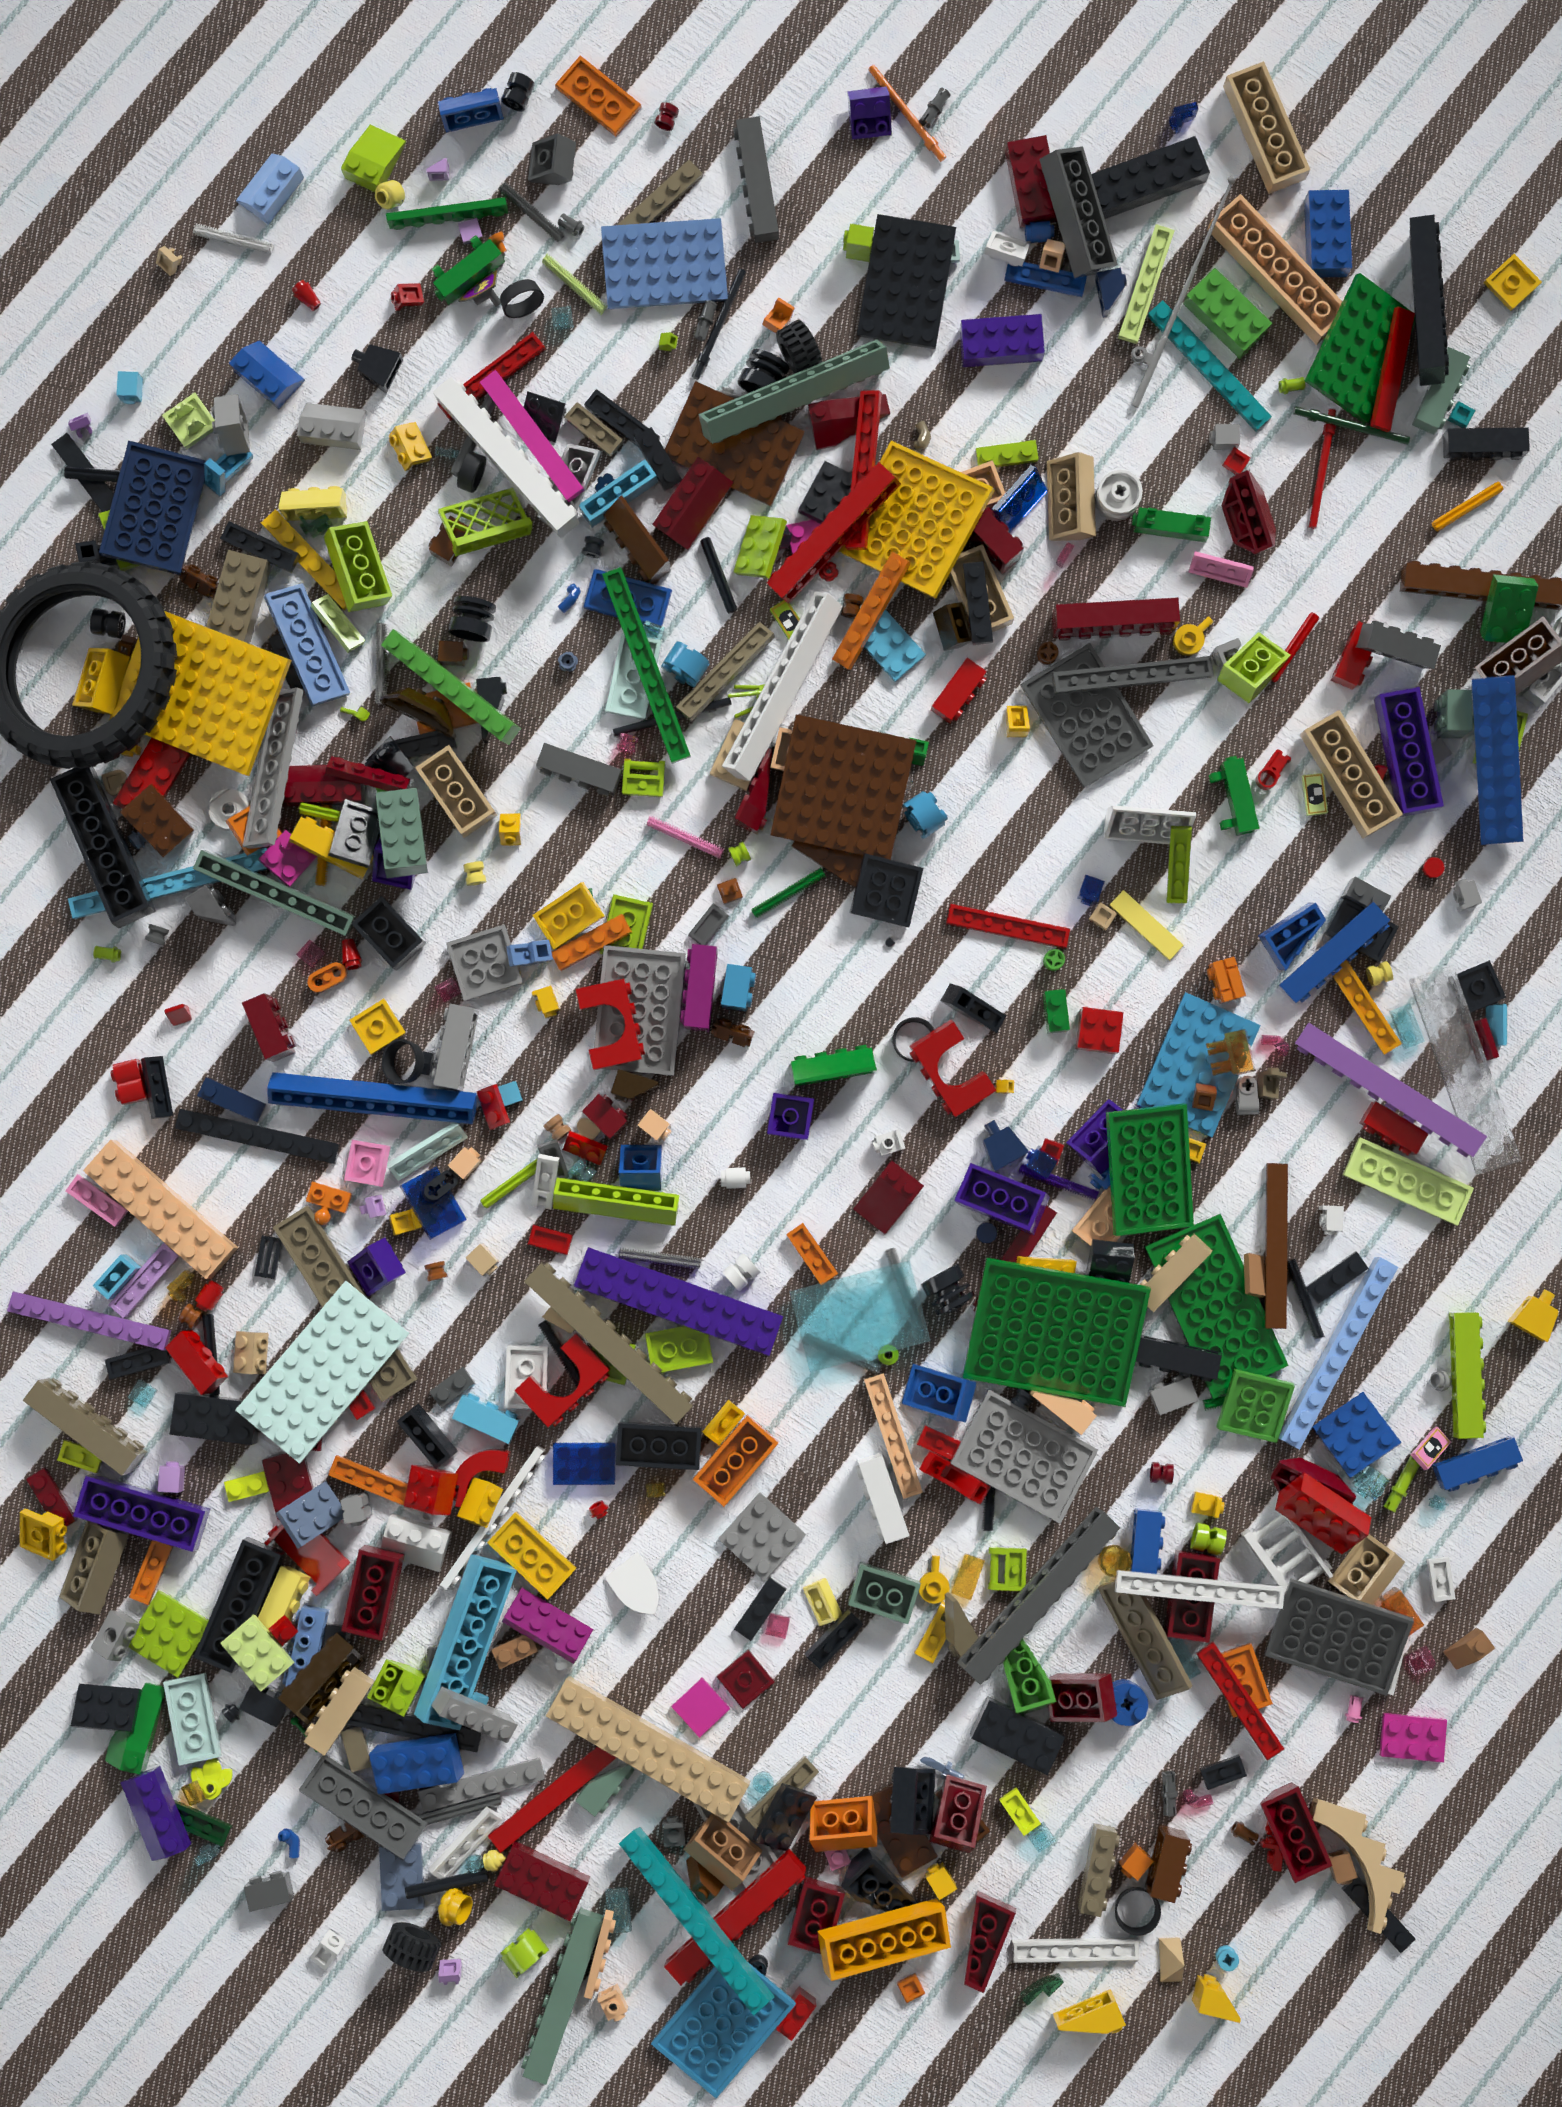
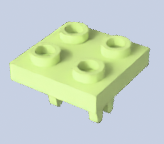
M193 393L162 415L186 450L213 432L212 421L215 420L196 393Z

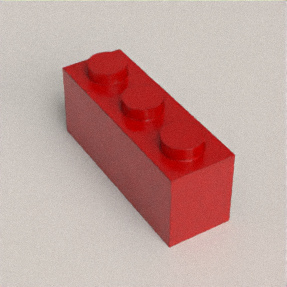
M1360 621L1354 625L1331 677V681L1351 690L1357 685L1360 686L1365 677V674L1362 673L1365 667L1368 668L1373 659V656H1371L1372 652L1357 648L1363 625Z
M967 657L933 703L931 711L949 724L953 720L957 721L964 712L961 710L965 703L969 705L975 697L973 694L977 687L981 689L987 678H985L987 671Z
M1377 1101L1370 1103L1359 1124L1364 1126L1362 1128L1364 1131L1372 1135L1374 1133L1381 1136V1141L1388 1145L1393 1143L1399 1147L1398 1151L1406 1156L1410 1154L1416 1155L1429 1135L1420 1127Z
M193 1330L181 1331L165 1347L201 1395L213 1393L228 1378L223 1366L217 1363L210 1349L204 1346L200 1341V1336Z

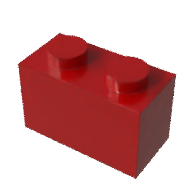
M800 1986L791 1996L796 2002L795 2006L776 2028L778 2032L791 2041L817 2006L816 1998Z

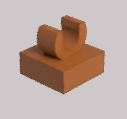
M736 878L717 884L723 904L743 898Z

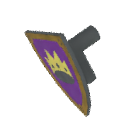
M495 270L474 285L458 302L474 300L475 304L479 305L490 298L495 307L500 305V299L493 290L496 287L498 270Z

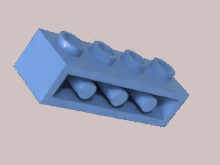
M304 1605L301 1607V1610L298 1609L295 1622H298V1633L291 1638V1643H294L293 1650L289 1651L288 1654L295 1663L284 1674L282 1684L285 1687L290 1685L295 1680L297 1673L310 1663L312 1656L321 1651L330 1609Z

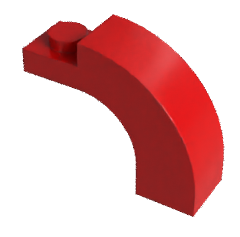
M486 1449L466 1459L455 1472L458 1474L456 1485L459 1486V1489L455 1488L453 1498L456 1501L455 1506L461 1508L471 1481L477 1473L482 1471L507 1472L511 1451Z
M929 1451L919 1470L940 1480L981 1505L991 1486L950 1464L951 1461Z

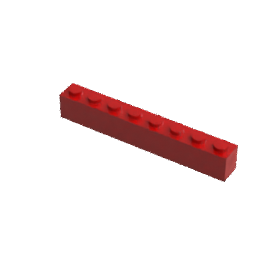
M880 462L871 467L864 479L856 483L850 494L842 498L836 509L828 513L822 524L814 528L809 538L800 543L795 553L786 558L781 568L770 576L767 584L789 604L901 483Z
M788 1849L751 1882L748 1887L719 1911L713 1919L730 1941L732 1939L734 1941L738 1940L743 1934V1929L747 1926L752 1927L758 1921V1916L763 1911L767 1913L772 1909L775 1900L778 1898L783 1899L789 1893V1888L794 1883L798 1885L803 1881L806 1866ZM691 1937L666 1959L664 1968L682 1986L685 1982L690 1983L697 1976L696 1972L701 1967L703 1969L707 1968L711 1961Z

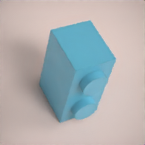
M127 1254L120 1255L94 1283L93 1287L106 1299H114L141 1267Z

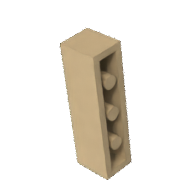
M1195 1234L1191 1238L1187 1235L1179 1243L1182 1247L1177 1252L1172 1250L1166 1256V1264L1163 1267L1158 1265L1151 1272L1153 1277L1148 1282L1144 1279L1139 1284L1151 1288L1147 1307L1153 1313L1212 1253V1250Z
M355 1667L351 1672L347 1670L340 1679L343 1684L339 1689L335 1688L328 1697L331 1700L327 1707L322 1706L316 1715L319 1718L315 1725L311 1723L304 1733L307 1735L304 1743L324 1756L330 1750L375 1682Z

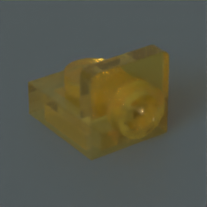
M184 1270L166 1287L170 1291L168 1292L169 1296L176 1302L187 1300L180 1289L184 1290L192 1283L191 1279L194 1277V1274L190 1270Z

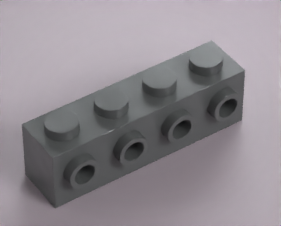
M1372 621L1371 624L1363 623L1357 648L1423 669H1435L1441 645L1433 643L1434 639L1428 637L1420 639L1417 638L1418 634L1408 631L1402 633L1400 628L1394 626L1386 628L1383 627L1384 623L1379 621Z
M547 743L543 744L536 763L537 769L540 770L539 773L549 777H551V774L559 776L558 779L563 782H576L578 787L586 790L590 788L596 789L598 794L606 797L609 794L615 795L622 775V771L619 768Z

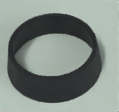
M530 279L514 282L500 296L503 312L508 318L527 316L538 309L544 301V293L536 282ZM533 291L524 301L508 304L517 295Z
M911 1017L901 1021L896 1026L892 1036V1043L896 1053L904 1060L914 1062L913 1059L903 1056L897 1049L896 1035L902 1026L912 1022L924 1025L930 1032L935 1030L927 1020L919 1017Z
M396 1039L389 1043L382 1056V1069L386 1078L395 1084L411 1083L419 1078L424 1068V1054L417 1044L404 1039ZM409 1044L415 1054V1066L412 1074L406 1080H403L395 1071L394 1060L398 1050L402 1046Z
M1141 1887L1128 1888L1116 1900V1921L1125 1932L1131 1935H1146L1153 1931L1160 1921L1161 1907L1159 1901L1152 1897L1155 1912L1149 1923L1142 1927H1130L1120 1919L1117 1912L1118 1904L1122 1897L1131 1891L1147 1892V1890Z

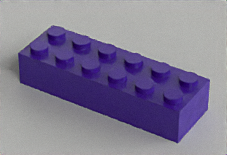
M1420 687L1379 694L1374 699L1393 797L1403 814L1401 817L1441 809L1444 807Z
M92 1473L85 1476L73 1516L194 1552L199 1549L211 1509Z

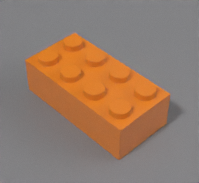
M747 1414L696 1473L693 1480L724 1507L778 1445L779 1441Z

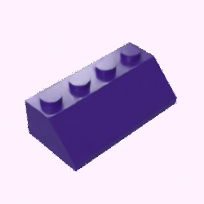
M160 1765L120 1782L151 1861L168 1858L186 1850L191 1845Z

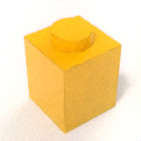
M943 1862L939 1865L934 1863L927 1868L925 1873L926 1879L939 1900L957 1890L956 1883Z

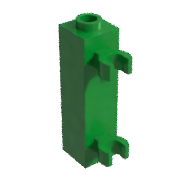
M476 235L472 237L470 242L475 250L446 273L438 264L432 268L434 276L437 278L433 282L436 289L434 293L441 302L444 300L449 306L483 278L505 263L501 251L491 239L482 244Z
M1139 507L1137 513H1133L1131 525L1135 526L1134 533L1206 543L1209 538L1212 517Z
M1237 756L1225 758V761L1220 765L1221 771L1213 772L1209 775L1210 783L1224 781L1232 819L1222 820L1219 823L1221 831L1234 828L1236 836L1256 832L1260 828L1244 758L1237 759Z

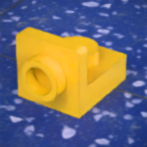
M1194 1491L1191 1507L1192 1513L1212 1516L1214 1518H1219V1514H1223L1224 1502H1222L1220 1496Z

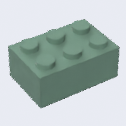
M860 1562L848 1599V1605L909 1624L921 1583L919 1580Z

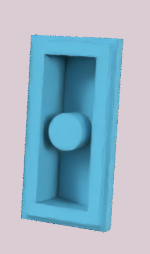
M1507 1005L1486 1006V1019L1496 1047L1506 1046Z

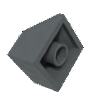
M558 133L533 142L528 181L551 185H561L572 181L576 142Z

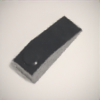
M501 677L476 679L477 694L501 711L505 701L504 695L507 694L506 682H503ZM481 726L482 740L484 743H488L492 734Z
M951 983L940 1000L950 1008L994 1033H998L1007 1016L965 988Z

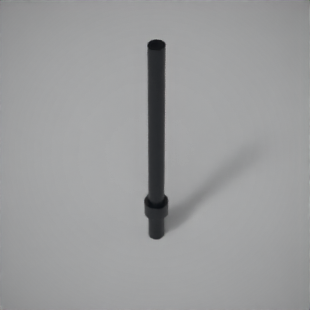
M743 269L738 270L729 290L728 299L725 300L703 352L699 353L696 360L697 365L692 374V377L696 380H699L704 367H707L710 361V353L746 274V271Z
M727 697L716 701L713 700L701 713L707 711L709 713L715 712L718 708L732 705L731 699ZM679 711L675 712L677 720L685 718ZM655 718L615 728L613 733L616 737L656 726L657 722Z

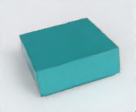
M1457 401L1447 421L1461 428H1467L1476 410Z

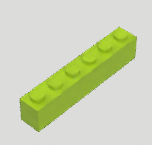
M563 1178L556 1179L553 1193V1209L672 1226L676 1225L679 1207V1195Z
M1449 1312L1453 1437L1459 1439L1484 1438V1433H1486V1422L1483 1421V1412H1485L1486 1405L1485 1401L1482 1400L1485 1382L1481 1377V1370H1484V1360L1481 1358L1483 1339L1480 1337V1329H1482L1483 1323L1482 1317L1479 1316L1478 1312Z

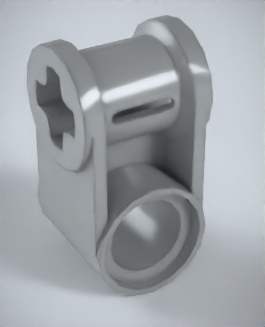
M1252 1076L1238 1078L1235 1084L1237 1115L1259 1114L1257 1081ZM1246 1081L1251 1084L1250 1087H1247V1091L1245 1087H1242V1083Z

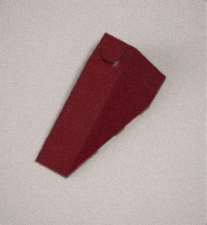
M768 748L758 768L757 777L753 778L750 784L749 795L745 794L734 818L735 825L755 834H758L759 830L763 831L768 821L765 817L772 762V749Z

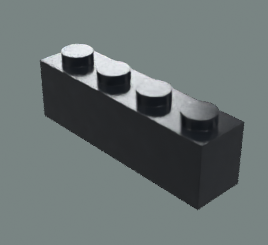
M1529 427L1448 428L1443 434V458H1450L1451 461H1459L1463 458H1470L1472 461H1478L1483 458H1490V460H1501L1503 458L1521 460L1530 451Z
M1141 1335L1135 1362H1139L1138 1365L1141 1367L1151 1368V1365L1157 1366L1163 1372L1171 1373V1370L1179 1371V1374L1182 1376L1192 1377L1193 1374L1200 1376L1201 1380L1212 1382L1213 1379L1217 1380L1223 1353Z

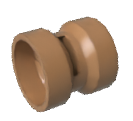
M557 1114L543 1125L546 1131L552 1133L553 1140L557 1139V1141L561 1140L571 1131L568 1125L563 1124V1118L560 1114Z

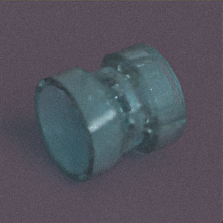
M581 1158L570 1168L568 1173L571 1176H575L578 1181L588 1182L597 1171L594 1168H590L587 1162Z

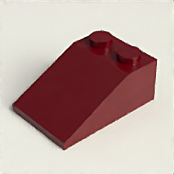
M891 1160L853 1210L883 1234H886L924 1185Z
M946 1775L933 1820L929 1842L970 1853L976 1845L987 1786Z

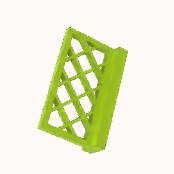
M513 487L438 509L440 519L453 545L455 556L531 534L530 517L527 518ZM511 495L512 504L509 505L502 502V497ZM489 501L494 503L495 506L491 511L482 507L483 503ZM498 506L509 510L506 517L495 512ZM472 507L476 509V512L472 516L463 512L464 509ZM479 511L490 515L487 522L476 518ZM511 511L519 514L521 519L517 521L510 519ZM452 512L458 516L454 522L447 519L445 514ZM460 517L471 521L469 527L458 524ZM493 517L503 521L500 526L490 524ZM474 522L484 526L483 531L477 532L472 530ZM457 528L466 533L462 537L455 538L453 531Z

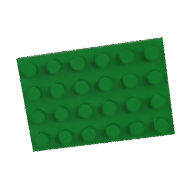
M1358 273L1355 275L1304 381L1364 424L1369 422L1373 414L1394 308L1409 309L1367 277ZM1414 315L1412 330H1413V328H1414V326H1415V315Z
M1187 1104L1106 1112L1113 1235L1122 1236L1193 1226Z

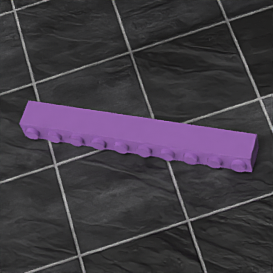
M1307 1024L1295 1042L1298 1045L1297 1050L1306 1056L1308 1053L1316 1056L1314 1061L1324 1067L1326 1064L1333 1067L1331 1072L1341 1078L1344 1075L1351 1079L1349 1083L1360 1089L1363 1086L1369 1090L1367 1095L1377 1101L1379 1098L1386 1101L1385 1106L1396 1112L1399 1109L1405 1113L1402 1117L1411 1123H1414L1415 1120L1421 1123L1422 1130L1430 1135L1435 1132L1440 1136L1438 1140L1447 1146H1450L1451 1143L1457 1146L1458 1149L1456 1151L1467 1158L1469 1155L1474 1157L1487 1138L1482 1132L1312 1024Z

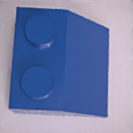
M621 1145L619 1164L620 1187L661 1191L662 1145Z

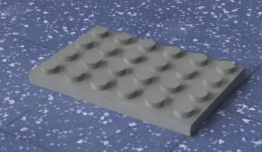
M604 945L600 984L619 979H625L626 983L630 982L632 994L629 995L630 1003L634 1002L637 1014L633 1015L634 1022L639 1023L641 1035L637 1036L639 1043L643 1042L645 1055H642L643 1060L603 1069H620L630 1072L674 1076L686 953ZM609 1005L598 1006L594 1048L611 1045L622 1037L625 1030V1020L617 1008Z
M988 1390L950 1464L1061 1524L1098 1449Z

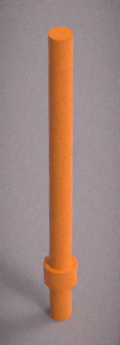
M875 65L870 66L869 72L881 87H887L891 100L923 139L926 148L932 151L940 162L944 161L946 155L939 148L937 140L928 134Z

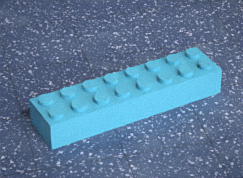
M473 1554L470 1555L414 1715L423 1723L456 1730L461 1729V1724L441 1717L431 1705L441 1687L472 1698L517 1571L509 1564Z

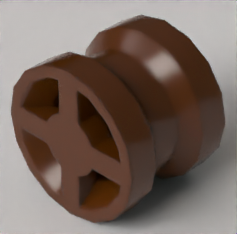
M1045 642L1039 647L1037 659L1040 663L1051 665L1055 662L1059 653L1056 644Z

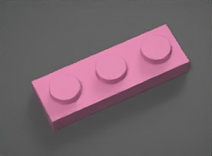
M1195 551L1188 573L1247 588L1254 567Z
M80 1174L76 1175L65 1190L114 1227L119 1225L128 1212L120 1203Z

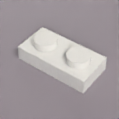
M1445 1556L1427 1559L1433 1601L1456 1599L1450 1558Z

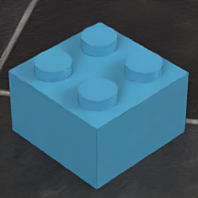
M727 964L721 1001L722 1008L746 1012L747 1007H751L753 995L749 991L750 987H754L756 973H752V967Z

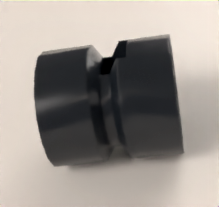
M512 72L507 82L508 88H505L502 94L501 102L512 110L523 112L529 101L527 96L531 95L535 83L531 78L522 73Z
M94 608L90 618L91 633L104 636L107 633L109 637L122 638L126 626L125 613L118 611L109 613L106 609Z

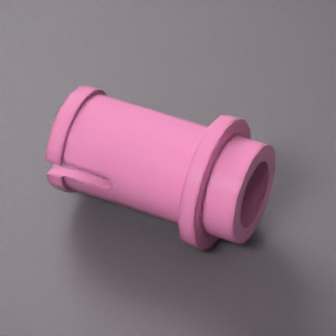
M1350 1695L1348 1713H1345L1347 1721L1359 1723V1719H1362L1360 1713L1363 1697Z

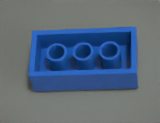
M1349 189L1309 190L1304 199L1306 263L1320 278L1347 277L1352 269Z
M456 1733L380 1744L369 1753L378 1794L457 1783L464 1775Z

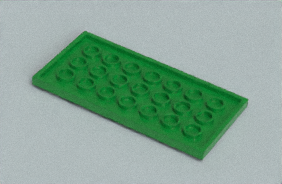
M1217 1214L1144 1247L1154 1269L1158 1265L1163 1267L1166 1264V1256L1172 1250L1177 1252L1182 1247L1179 1243L1187 1235L1191 1238L1195 1234L1212 1250V1253L1167 1298L1188 1345L1223 1353L1217 1380L1213 1379L1212 1382L1204 1381L1212 1399L1227 1393L1234 1369L1267 1376L1289 1366L1273 1329L1264 1328L1265 1311L1259 1298L1245 1294L1244 1265L1221 1214Z

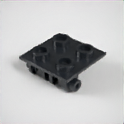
M527 391L524 409L547 440L556 443L562 417L566 414V403Z
M391 736L371 754L365 763V766L382 769L385 772L399 774L407 777L415 769L414 765Z

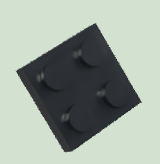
M1490 960L1451 976L1466 1014L1506 998Z

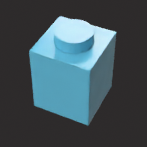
M118 371L117 396L125 404L142 402L143 378L138 372Z

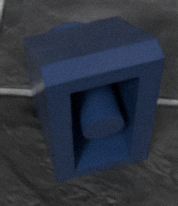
M1121 267L1099 271L1096 274L1095 284L1103 318L1108 316L1121 297L1124 287L1127 286L1126 275L1122 274Z

